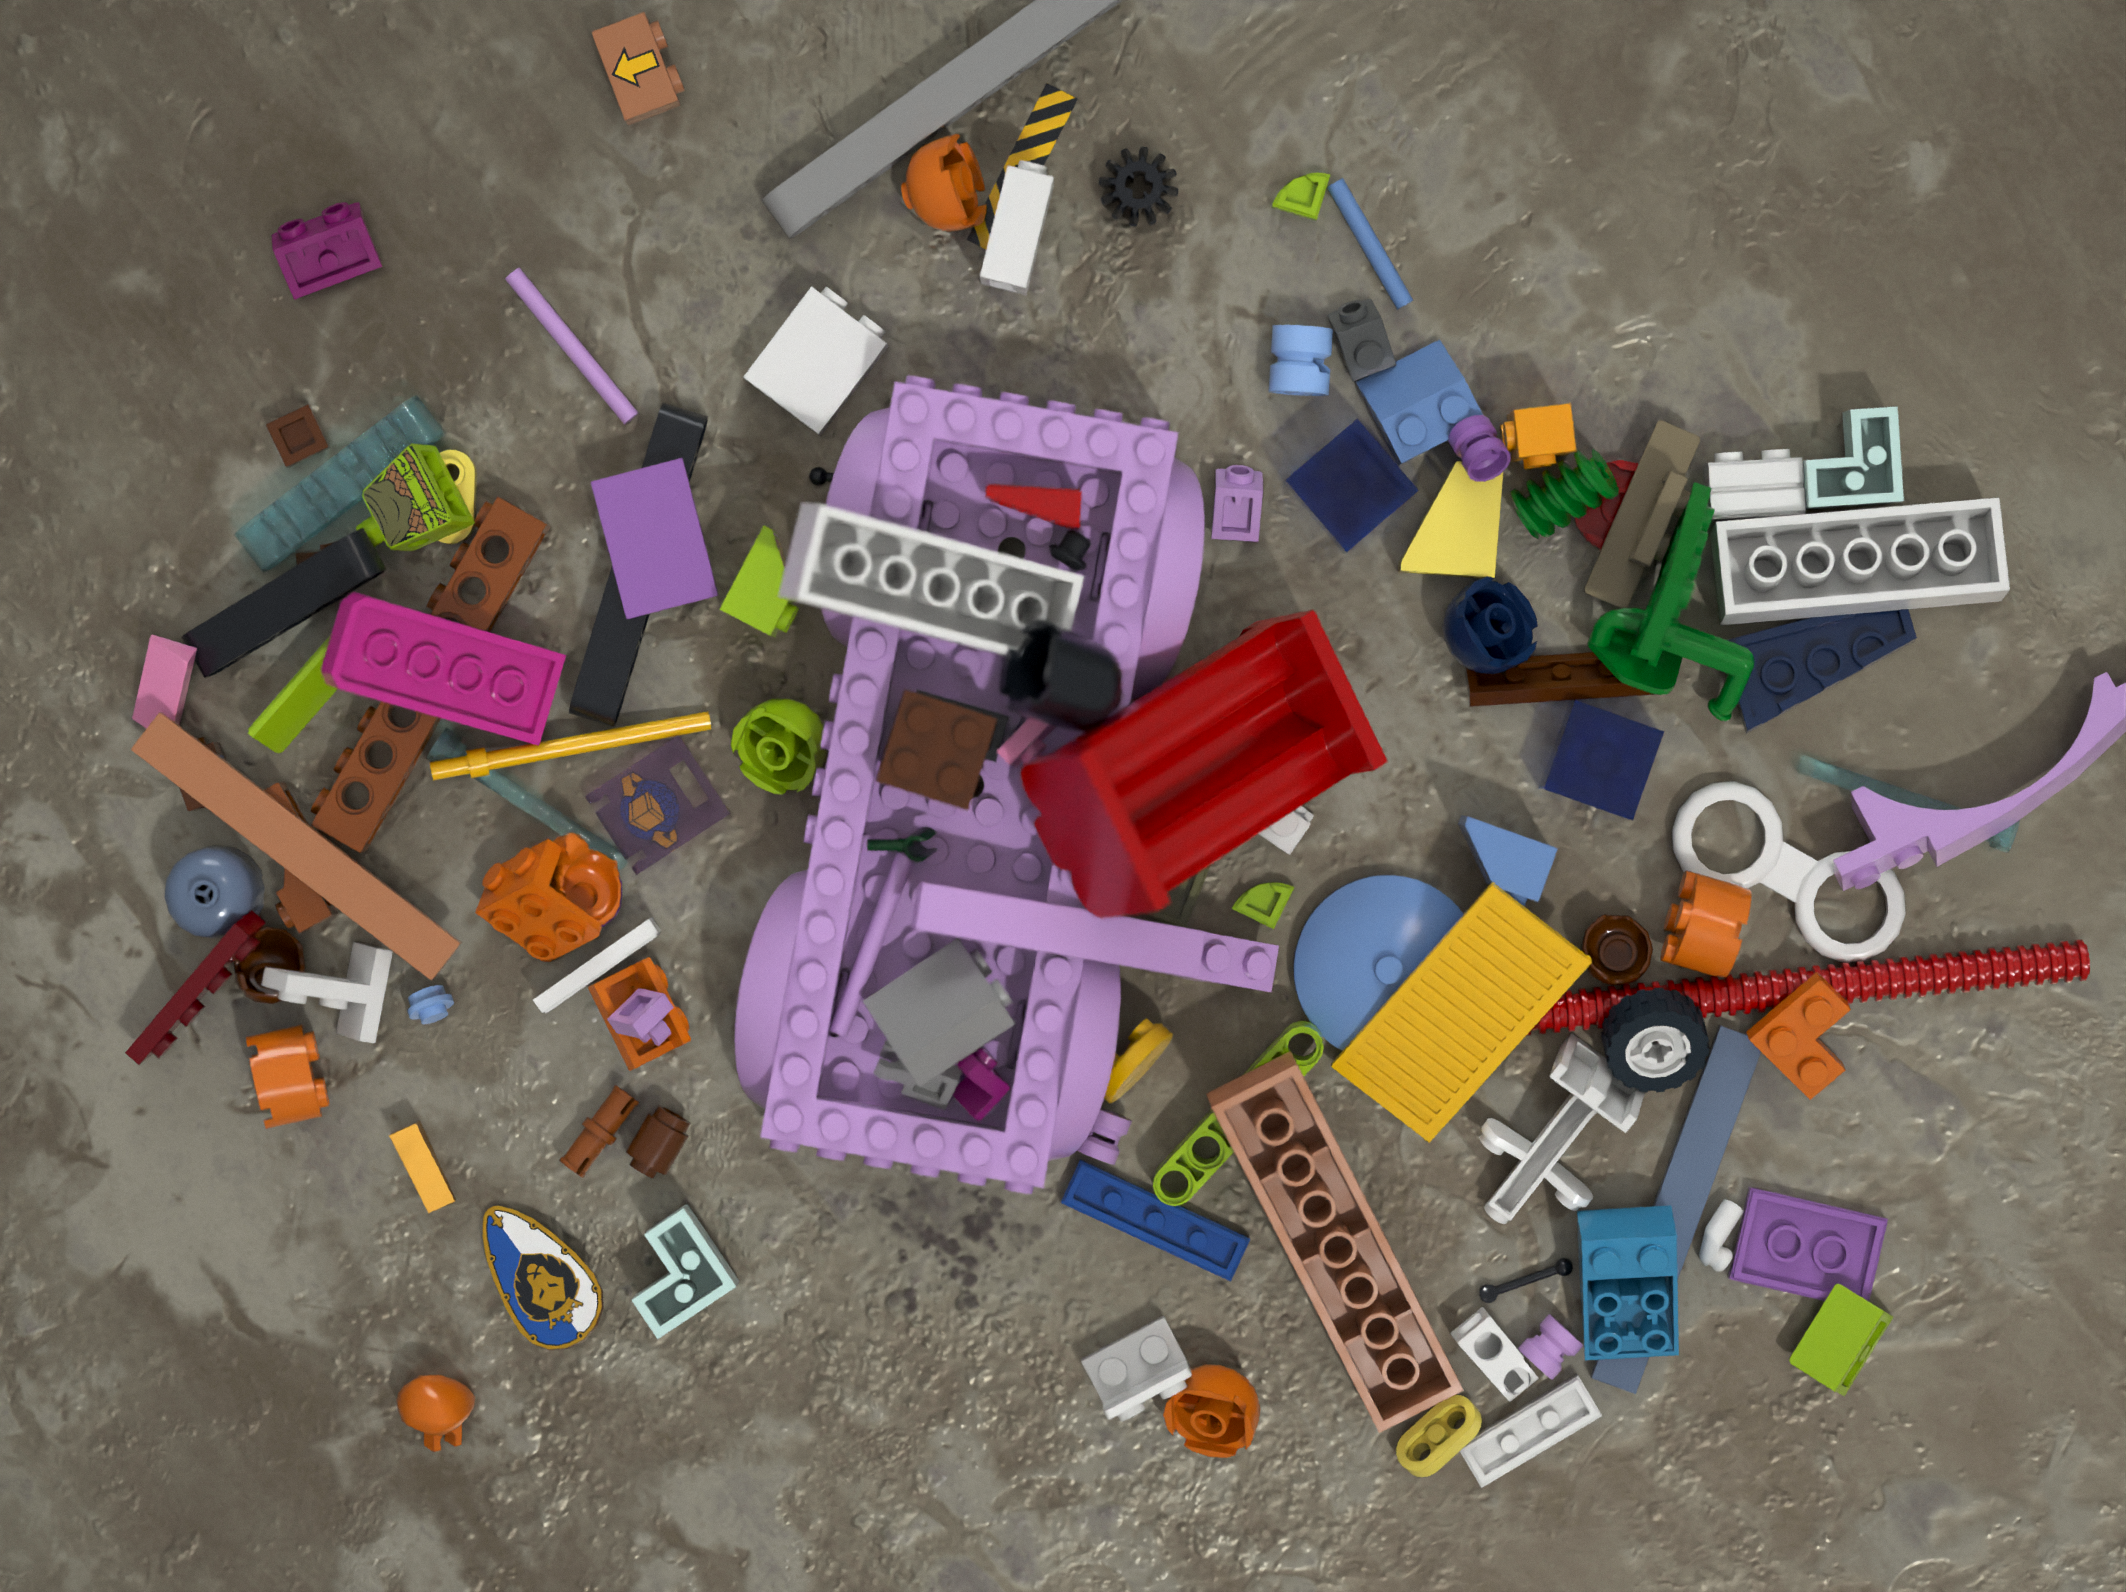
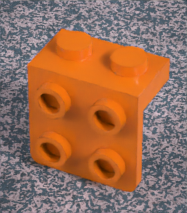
M546 839L532 848L526 847L522 849L515 857L502 864H494L483 878L482 885L485 888L475 912L490 923L496 931L505 934L526 949L532 957L544 962H551L599 937L602 925L597 920L549 886L562 848L550 839Z

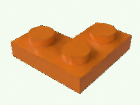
M1816 972L1746 1031L1748 1039L1811 1100L1845 1071L1843 1062L1818 1037L1851 1009L1848 1002Z

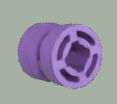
M1483 415L1467 417L1458 422L1451 430L1449 444L1457 457L1462 458V466L1470 479L1476 482H1485L1497 477L1508 467L1511 454L1503 441L1497 438V431L1488 417Z

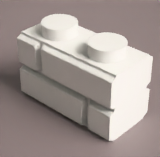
M1790 449L1761 451L1762 460L1743 461V452L1715 453V462L1703 465L1704 485L1712 488L1707 505L1715 509L1712 520L1805 514L1802 457L1790 458Z

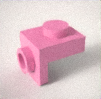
M1029 717L996 752L1011 766L1018 767L1021 762L1027 764L1040 756L1047 745L1043 740L1056 726Z

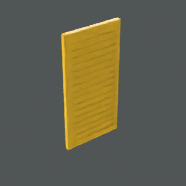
M1492 882L1331 1063V1067L1430 1143L1592 963V959Z

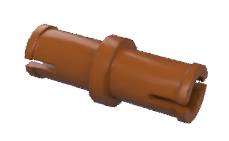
M615 1085L592 1119L587 1117L582 1125L585 1128L559 1161L584 1178L585 1173L607 1144L612 1146L617 1138L614 1134L634 1107L640 1102Z

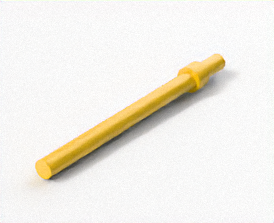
M706 711L542 741L539 746L525 744L487 752L485 747L466 750L465 756L429 763L433 781L470 774L471 778L490 775L489 770L712 730L709 712Z

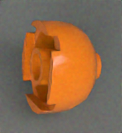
M957 133L936 139L915 152L906 171V182H903L901 186L902 197L907 208L910 210L914 209L917 216L928 226L946 232L978 226L984 222L986 215V204L978 206L976 190L980 192L985 190L979 163L967 142L957 143L960 137Z
M1205 1364L1191 1369L1192 1376L1185 1380L1187 1387L1167 1399L1163 1417L1169 1432L1174 1435L1175 1430H1177L1181 1436L1186 1438L1185 1447L1208 1457L1228 1458L1235 1456L1239 1448L1245 1446L1246 1450L1253 1441L1261 1411L1254 1386L1246 1377L1234 1369L1221 1365Z

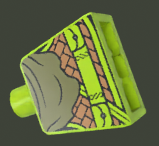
M410 444L363 490L362 498L371 516L358 524L356 530L364 528L374 547L385 541L391 550L414 551L473 525L475 521L436 446Z

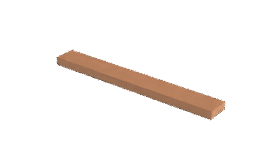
M163 712L157 714L130 749L431 981L435 979L461 945V941Z

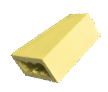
M1462 461L1453 463L1400 558L1398 572L1481 579L1485 577L1495 578L1503 472L1491 480L1476 482L1470 479L1462 466Z

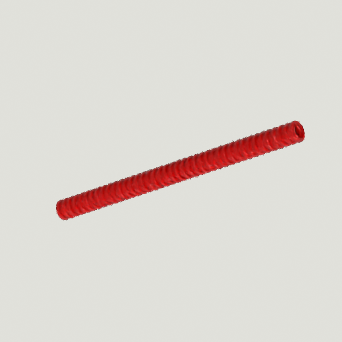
M2079 939L2075 940L2074 945H2070L2068 941H2061L2059 946H2055L2053 942H2048L2045 944V948H2040L2039 944H2031L2030 949H2026L2024 945H2018L2014 951H2011L2010 947H2002L2001 952H1996L1995 948H1988L1984 954L1979 949L1973 950L1972 955H1967L1966 951H1958L1957 956H1952L1950 952H1946L1943 954V958H1938L1936 954H1929L1928 959H1923L1921 955H1916L1913 961H1909L1907 957H1900L1899 962H1894L1892 958H1886L1882 964H1879V961L1875 959L1870 961V965H1865L1863 961H1856L1855 966L1852 967L1847 962L1841 963L1840 968H1835L1834 964H1827L1826 969H1821L1819 965H1814L1811 971H1806L1805 967H1798L1797 972H1791L1790 968H1784L1781 974H1777L1776 970H1768V975H1762L1761 971H1754L1753 976L1750 977L1747 976V973L1743 972L1739 973L1738 978H1733L1732 974H1729L1718 980L1717 976H1710L1709 981H1704L1702 977H1696L1695 982H1689L1687 978H1682L1679 984H1674L1673 980H1666L1665 985H1660L1658 981H1652L1651 986L1645 987V984L1641 982L1637 983L1636 988H1630V985L1627 984L1622 985V989L1616 990L1614 985L1608 986L1607 991H1601L1600 987H1593V992H1586L1585 988H1580L1577 994H1572L1571 990H1567L1531 1031L1538 1030V1033L1541 1035L1546 1034V1029H1552L1554 1033H1560L1561 1028L1567 1027V1030L1572 1032L1575 1031V1026H1581L1583 1030H1589L1590 1025L1595 1024L1598 1029H1602L1604 1018L1608 1017L1612 1006L1619 1004L1623 997L1636 994V991L1642 989L1654 990V988H1663L1669 991L1672 989L1680 991L1681 995L1689 996L1693 999L1694 1005L1699 1006L1704 1019L1707 1017V1013H1713L1714 1017H1721L1722 1012H1728L1729 1016H1734L1738 1010H1742L1743 1014H1750L1751 1009H1757L1758 1013H1764L1768 1007L1774 1009L1816 972L1848 1004H1853L1854 999H1859L1860 1003H1867L1870 997H1873L1876 1002L1882 1001L1883 996H1888L1889 1000H1896L1900 994L1907 999L1911 998L1912 993H1917L1918 997H1926L1927 992H1932L1934 996H1938L1941 994V990H1946L1948 994H1955L1956 989H1961L1963 993H1968L1971 987H1975L1977 991H1984L1985 986H1990L1992 990H1998L2002 984L2008 989L2013 988L2015 983H2019L2021 987H2028L2029 982L2032 981L2037 986L2043 985L2044 980H2048L2050 984H2057L2059 979H2063L2065 983H2070L2073 977H2077L2079 981H2086L2090 974V959L2087 945L2084 944L2083 940Z

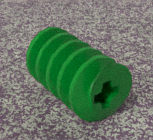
M1595 449L1592 450V458L1590 459L1579 450L1573 453L1577 466L1574 469L1564 460L1558 462L1561 475L1559 478H1556L1547 469L1543 471L1542 476L1545 486L1542 488L1532 479L1528 480L1526 484L1529 496L1527 497L1516 488L1510 491L1519 519L1534 538L1539 539L1540 535L1548 538L1555 533V525L1561 528L1571 524V515L1578 519L1583 517L1587 513V506L1593 509L1598 508L1602 505L1603 496L1610 500L1618 496L1619 488L1609 466Z

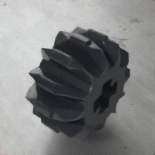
M1140 147L1139 161L1133 162L1131 153L1127 148L1121 150V159L1125 165L1123 168L1113 160L1106 162V168L1117 177L1099 178V186L1115 189L1114 192L1101 197L1102 205L1106 206L1118 201L1119 205L1114 209L1112 218L1118 221L1124 212L1128 210L1131 212L1129 226L1133 228L1137 227L1139 213L1144 212L1146 221L1150 226L1156 224V215L1152 209L1154 206L1162 213L1168 215L1172 208L1160 197H1177L1179 191L1174 186L1162 184L1176 177L1175 169H1168L1159 173L1158 169L1164 164L1166 157L1160 153L1155 157L1152 164L1147 163V147ZM1134 176L1145 177V185L1152 187L1150 194L1145 191L1143 192V199L1133 198L1132 189L1125 188L1128 180L1131 183L1134 182Z

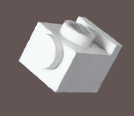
M1301 806L1259 833V835L1290 855L1310 827V821L1314 815Z

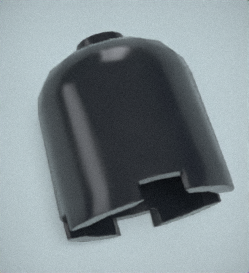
M1035 620L1022 629V633L1028 636L1023 640L1018 651L1008 650L1001 670L999 690L1000 694L1006 695L1009 698L1010 704L1007 705V709L1067 730L1085 732L1101 725L1118 707L1122 698V671L1116 656L1102 644L1052 622Z

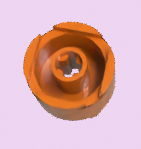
M1686 870L1678 890V897L1681 898L1680 904L1671 903L1665 918L1664 930L1672 933L1666 936L1660 960L1722 978L1727 977L1732 970L1741 947L1742 940L1738 938L1742 924L1747 925L1752 898L1751 890L1740 885Z
M297 1025L247 1036V1047L256 1045L258 1054L252 1055L249 1060L260 1110L270 1109L272 1117L264 1119L265 1128L269 1129L322 1117L321 1108L328 1107L330 1101L324 1077L315 1079L312 1061H317L320 1058L314 1031L305 1033L303 1026Z

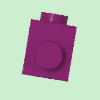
M980 1047L956 1063L966 1077L959 1083L952 1094L977 1121L982 1120L1011 1089L994 1069L998 1064L997 1060L983 1047Z

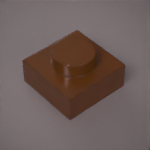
M309 404L266 424L287 468L331 448Z

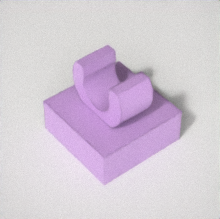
M638 988L607 1020L616 1033L639 1038L644 1043L651 1038L655 1045L659 1046L672 1034L670 1028L662 1019L674 1007L664 993Z

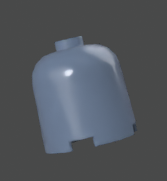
M212 845L192 851L175 863L166 879L164 897L168 912L180 928L194 936L223 938L230 928L251 910L259 916L265 902L262 871L251 856L236 847ZM202 885L209 886L205 891L198 890ZM213 891V898L211 900L209 894ZM197 895L204 896L206 903L200 901Z

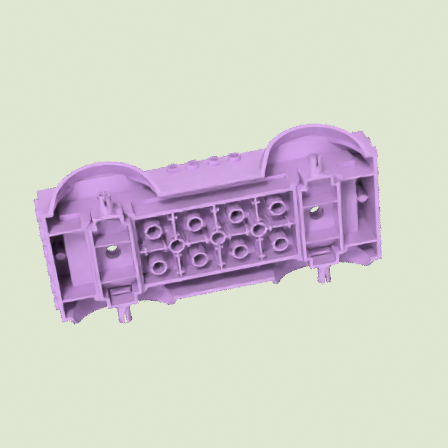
M907 375L905 384L895 382L891 406L872 411L866 415L848 438L835 469L826 506L998 552L999 544L1008 537L1020 539L1026 548L1023 560L1084 576L1071 631L1108 648L1116 656L1122 671V698L1118 707L1107 718L1128 706L1131 699L1142 697L1159 687L1177 659L1189 626L1199 586L1205 530L1204 503L1201 487L1192 468L1174 457L1178 432L1169 431L1170 422L1142 417L1140 426L1122 422L1123 414L1095 409L1094 417L1075 414V405L1056 401H1048L1047 408L1044 409L1028 406L1029 397L1001 392L999 400L982 397L981 388L954 384L952 392L935 389V380ZM988 484L1080 489L1079 492H1082L1080 529L1073 530L1090 540L1091 546L1082 559L1086 562L1085 565L1087 567L1075 571L1051 556L1050 544L1053 545L1055 543L1059 546L1067 531L1071 529L990 502V500L985 499L986 486ZM821 608L824 621L831 635L847 647L843 675H833L829 702L838 704L834 722L825 721L821 749L829 750L826 769L817 768L812 796L821 797L818 816L809 815L806 825L804 843L812 844L808 870L796 872L788 876L770 897L753 934L741 978L735 1023V1057L740 1084L747 1097L765 1109L760 1138L771 1139L770 1148L797 1152L800 1145L817 1148L816 1156L845 1160L847 1153L864 1156L863 1164L873 1167L891 1169L893 1161L912 1164L910 1172L918 1175L939 1177L940 1170L957 1172V1181L985 1186L986 1179L990 1178L1005 1181L1004 1189L1032 1194L1034 1186L1044 1188L1048 1161L1069 1157L1081 1147L1091 1132L1102 1106L1111 1075L1117 1043L1121 1000L1119 965L960 939L969 954L978 949L993 972L985 977L988 983H991L998 979L1013 1002L1005 1008L1015 1022V1025L982 1046L997 1060L998 1064L994 1069L1011 1089L982 1120L977 1121L953 1095L946 1110L901 1094L904 1084L883 1080L873 1074L879 1058H882L879 1055L887 1038L868 1011L863 1000L957 939L911 929L919 882L1083 910L1087 909L1081 903L1074 890L1071 873L1061 870L1053 864L1034 827V822L1041 813L1032 804L1023 788L1020 772L1025 765L1023 762L1018 767L1009 765L999 754L996 762L985 759L980 772L984 781V789L978 797L972 798L969 810L875 781L903 689L915 693L916 690L924 691L1009 716L1001 743L1002 746L1029 718L1008 710L1009 698L1006 695L1000 694V676L1005 657ZM1056 726L1043 740L1047 747L1040 756L1054 752L1084 732L1067 730ZM930 827L936 834L929 840L920 841V843L925 848H936L937 851L922 862H913L848 1035L845 1037L829 1030L894 858L898 852L868 851L867 840L908 838L919 828ZM961 1072L957 1086L966 1077L963 1072Z

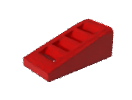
M988 484L986 486L985 499L990 500V502L1071 530L1080 529L1082 492H1079L1080 489Z

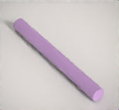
M517 268L505 278L507 283L621 422L625 425L639 414L638 411L524 272Z
M896 853L829 1029L847 1037L914 862L902 853Z

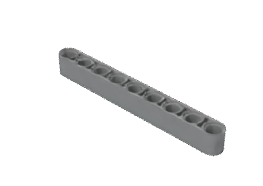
M1122 0L1033 1L768 193L762 199V202L789 239L797 236Z

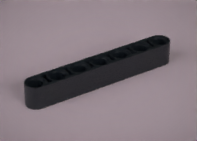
M662 403L642 468L683 458L690 482L705 434L708 416ZM613 566L610 570L574 689L569 714L615 727L650 614L626 619Z

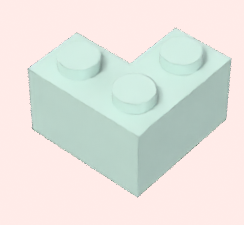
M1898 406L1852 409L1843 412L1845 458L1803 461L1806 509L1903 502Z
M688 1204L648 1229L644 1234L669 1272L637 1293L631 1301L656 1338L659 1339L738 1285V1278Z

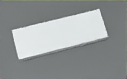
M649 918L534 998L533 1001L542 1013L550 1012L659 936L661 929L653 918Z
M1576 1374L1480 1431L1460 1453L1479 1485L1483 1488L1602 1417V1414Z

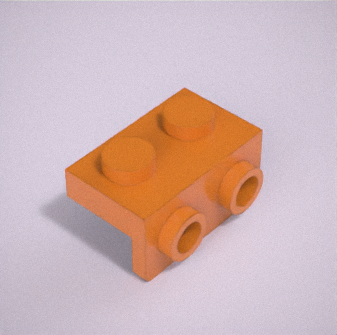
M650 957L588 986L629 1071L691 1041L688 1034L689 1023L687 1017L678 1006L674 1005L667 991V977L661 967L654 964ZM638 988L664 993L674 1007L662 1019L668 1025L672 1034L659 1046L655 1045L651 1038L644 1043L639 1038L618 1034L607 1020Z

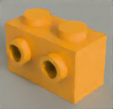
M1571 403L1513 410L1506 415L1507 422L1500 424V440L1503 441L1508 451L1511 452V461H1523L1524 469L1552 466V464H1556V457L1568 456L1576 451Z

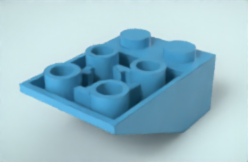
M1671 1205L1577 1211L1578 1259L1585 1360L1679 1355L1677 1234Z

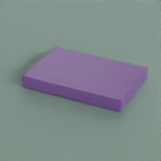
M683 458L591 481L627 620L719 596Z
M1749 1187L1728 1278L1823 1301L1827 1299L1836 1284H1841L1869 1301L1888 1219Z

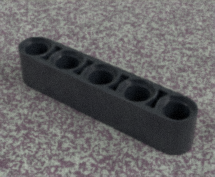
M364 528L358 529L198 625L181 638L185 645L197 648L194 661L203 677L208 678L230 667L365 585L387 569Z

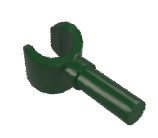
M921 827L908 838L868 839L867 850L904 852L911 861L922 862L935 853L937 849L925 848L920 841L929 840L936 832L930 827Z

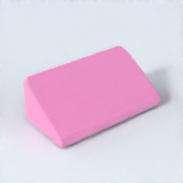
M153 634L151 635L132 716L134 721L147 729L157 714L163 712L180 725L197 648Z

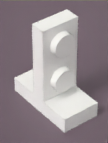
M353 942L347 978L265 967L262 986L278 990V999L293 1003L306 1004L307 996L320 997L319 1005L340 1009L336 1034L357 1041L375 1043L393 951L371 944Z

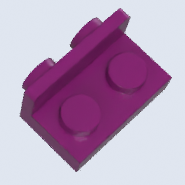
M346 202L336 203L324 209L321 213L322 215L305 222L303 219L288 221L277 229L278 232L271 235L273 252L294 300L382 267L381 258L365 223L363 210L359 202L350 205Z

